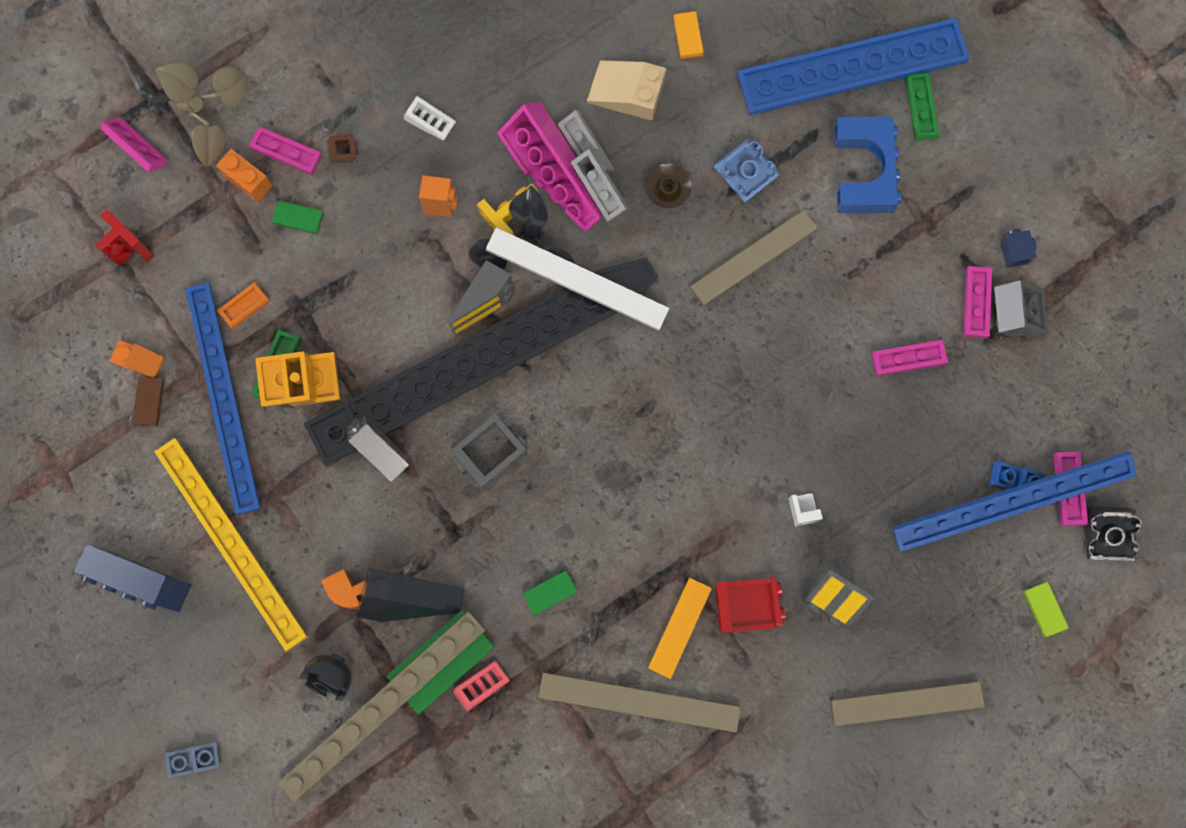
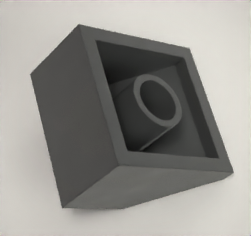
M1021 280L994 287L995 295L993 300L997 310L996 327L999 333L1010 337L1048 335L1044 289Z

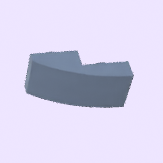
M216 742L165 753L168 779L220 768Z

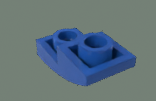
M1001 461L993 462L989 485L1008 490L1045 478V474L1026 467L1018 468Z

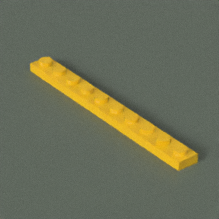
M174 438L154 451L284 650L288 652L307 639L308 635L178 439Z

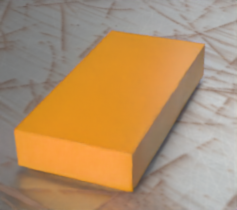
M696 11L674 14L673 20L680 59L703 56Z

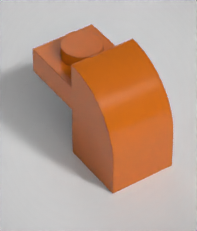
M344 569L321 580L328 597L335 604L347 609H358L365 581L354 586L348 571Z

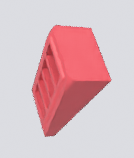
M495 660L456 687L453 693L465 711L469 712L510 680ZM491 670L499 680L497 684L488 674ZM484 677L491 688L487 690L480 678ZM473 683H475L482 692L480 696L472 687ZM465 689L468 690L474 699L471 702L463 692Z

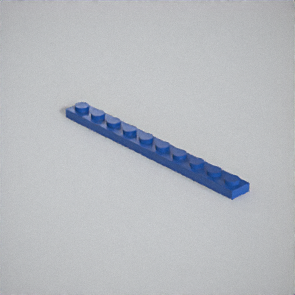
M208 282L185 288L235 514L242 515L261 510L212 287Z
M1126 451L892 526L897 548L902 552L1136 477L1133 457L1130 452Z

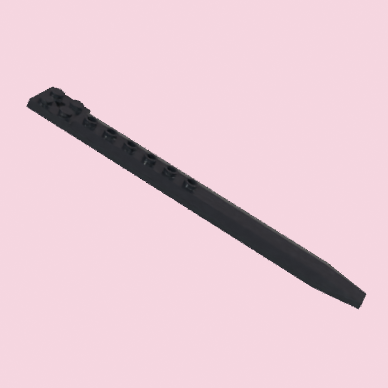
M647 258L602 268L593 272L640 295L658 279ZM563 288L305 422L304 426L324 465L328 467L358 451L348 442L347 434L349 431L348 426L355 418L361 419L365 415L387 435L619 312L568 288ZM335 428L338 431H343L341 438L338 440L336 438L331 439L330 437L333 435L332 430Z

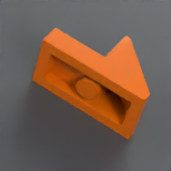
M119 340L109 362L144 376L156 378L165 358L138 344L132 345Z

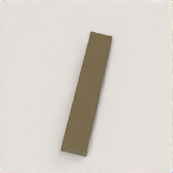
M803 210L690 286V290L702 306L705 307L817 231L818 227Z
M980 682L830 701L834 726L985 707Z

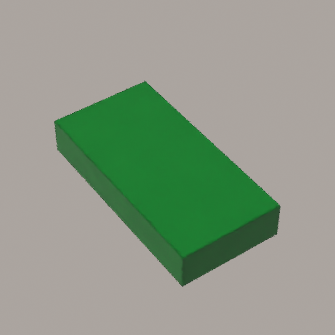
M278 201L271 222L273 225L318 235L324 212Z
M564 571L523 593V596L533 615L536 616L578 592L567 571Z

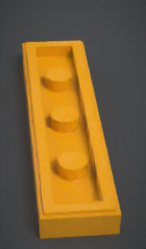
M691 578L688 579L648 669L671 679L712 588Z

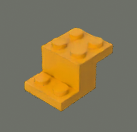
M296 352L255 358L261 407L284 404L295 407L341 400L336 355L334 352L316 355Z

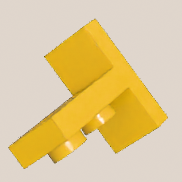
M524 186L521 189H519L515 194V197L524 192L527 188ZM485 199L477 204L479 214L493 230L498 228L514 236V232L507 226L513 220L509 213V205L512 200L503 202L498 207L497 212L492 209Z

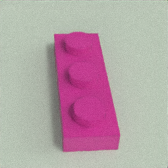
M121 117L102 122L100 129L147 172L166 166L168 160Z
M260 126L249 144L251 150L312 176L322 158L321 152Z
M974 266L966 268L963 337L987 339L990 336L992 268Z
M943 340L879 350L871 353L876 377L941 366L948 363Z
M1056 452L1053 454L1055 474L1082 466L1081 452ZM1085 493L1058 501L1060 526H1084L1088 524Z

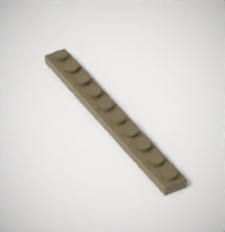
M470 612L466 613L281 779L278 784L294 802L297 801L486 630Z

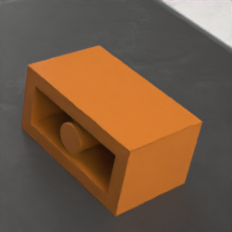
M232 149L216 165L227 180L257 203L272 188V184L265 174Z
M422 176L419 199L426 215L452 218L453 210L458 209L459 197L456 196V188L453 187L451 179Z

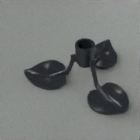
M531 185L511 201L509 213L516 222L523 224L515 236L519 238L524 233L528 238L538 237L539 248L543 249L544 232L541 229L548 220V210L540 194ZM491 238L481 239L471 247L469 258L478 266L482 267L487 260L501 269L506 267L507 260L486 251ZM560 248L547 250L575 264L571 255Z

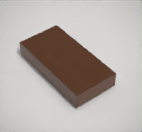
M138 378L132 424L158 427L164 379Z

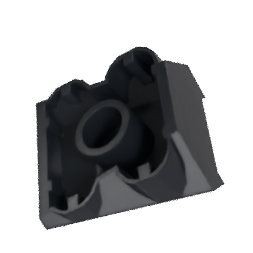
M1088 506L1087 559L1136 562V555L1139 552L1136 533L1141 530L1142 523L1136 516V510L1127 507Z

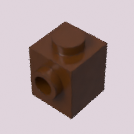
M353 134L329 136L326 141L330 164L353 162L356 159L358 144L357 141H354Z

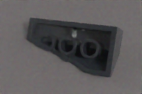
M368 568L356 617L387 622L459 613L465 588Z

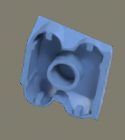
M749 138L714 165L716 170L744 202L748 201L780 175L776 171L773 162L768 161L763 156L761 145L758 142H751Z

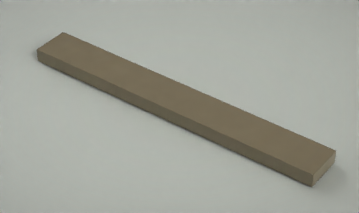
M547 673L542 674L538 697L737 732L740 707Z

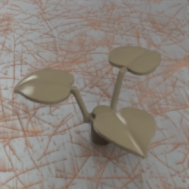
M168 63L156 68L168 98L176 102L180 111L190 112L191 117H195L204 124V126L197 125L194 127L192 144L201 163L204 166H210L224 152L226 137L220 127L216 125L209 126V122L199 116L197 112L202 109L203 100L219 96L224 106L232 107L239 104L246 94V76L242 71L233 67H222L216 71L213 77V86L217 92L208 95H197L193 88L198 83V76L191 66L184 63Z

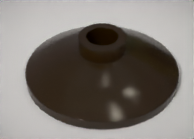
M669 163L661 164L648 174L645 189L649 199L657 206L675 208L682 205L689 198L692 182L689 174L682 167ZM670 186L672 191L666 192L664 188Z

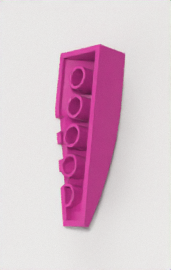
M541 102L523 104L497 134L520 169L526 175H530L540 189L544 188L551 195L550 198L556 204L559 203L565 209V213L585 232L588 231L602 218V215L571 164L576 159V156Z

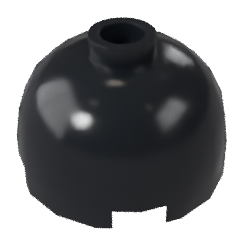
M332 653L331 656H315L307 663L299 677L302 680L304 678L307 680L305 686L324 697L327 696V693L336 695L335 700L337 701L344 700L352 683V674L349 667L344 663L345 659L335 653Z

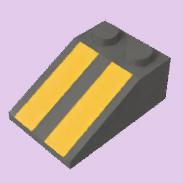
M485 261L448 318L451 330L455 335L460 334L501 309L505 302L509 303L515 293L513 291L511 274L489 261Z
M829 569L816 578L803 601L808 604L806 606L807 609L817 615L820 613L829 617L827 621L840 629L842 626L844 628L849 627L869 606L874 597Z

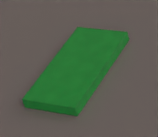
M461 610L386 677L392 681L466 613ZM482 633L407 702L419 715L495 647Z

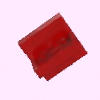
M106 209L100 215L112 229L95 245L117 266L126 262L135 250L147 262L154 257L110 211Z

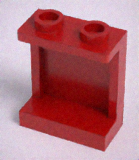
M776 577L715 583L720 634L782 627V622H785L784 607L779 605V597H782V586L780 582H777Z

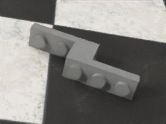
M575 110L559 122L558 125L578 156L571 164L606 221L611 222L629 208L608 175L614 170L613 165L580 112Z

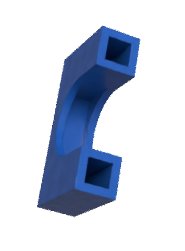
M893 117L837 118L834 125L835 148H863L869 150L879 159L882 168L881 176L874 181L866 183H840L837 189L838 213H893L896 207L900 205L901 191H897L900 170L896 169L899 149L895 147L898 128L897 125H894Z

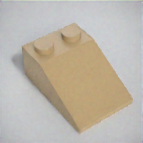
M600 61L587 103L653 121L665 82L666 68L646 62Z

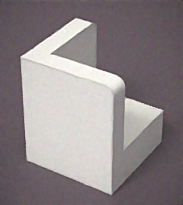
M795 494L788 498L795 527L816 523L823 519L821 510L816 509L813 494L800 496Z

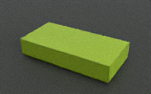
M1048 582L1023 591L1043 638L1069 628Z

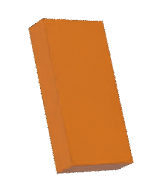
M253 282L217 311L229 327L234 330L268 304L270 300L259 286Z

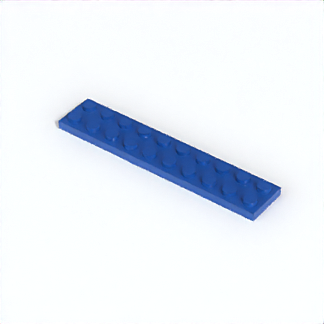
M953 18L738 70L737 77L750 116L906 78V76L911 74L926 73L967 63L970 57L957 19Z

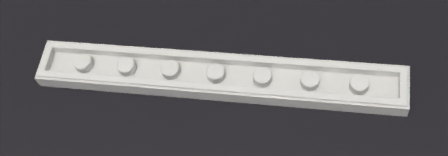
M495 228L486 247V251L658 331L669 310L668 307L498 228Z

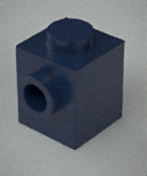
M1021 229L1011 230L1000 241L1006 268L1028 265L1037 257L1035 252L1036 241L1031 237L1030 230L1022 232Z

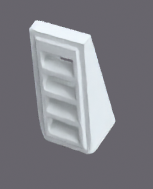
M416 96L404 115V120L443 141L456 122L418 96ZM418 109L422 110V112L420 113V115L417 117V116L415 115V113L417 112V110H418ZM428 113L430 114V116L425 122L422 119L424 118L425 114ZM435 117L438 119V121L433 127L430 125V123ZM442 122L447 123L442 132L438 130Z

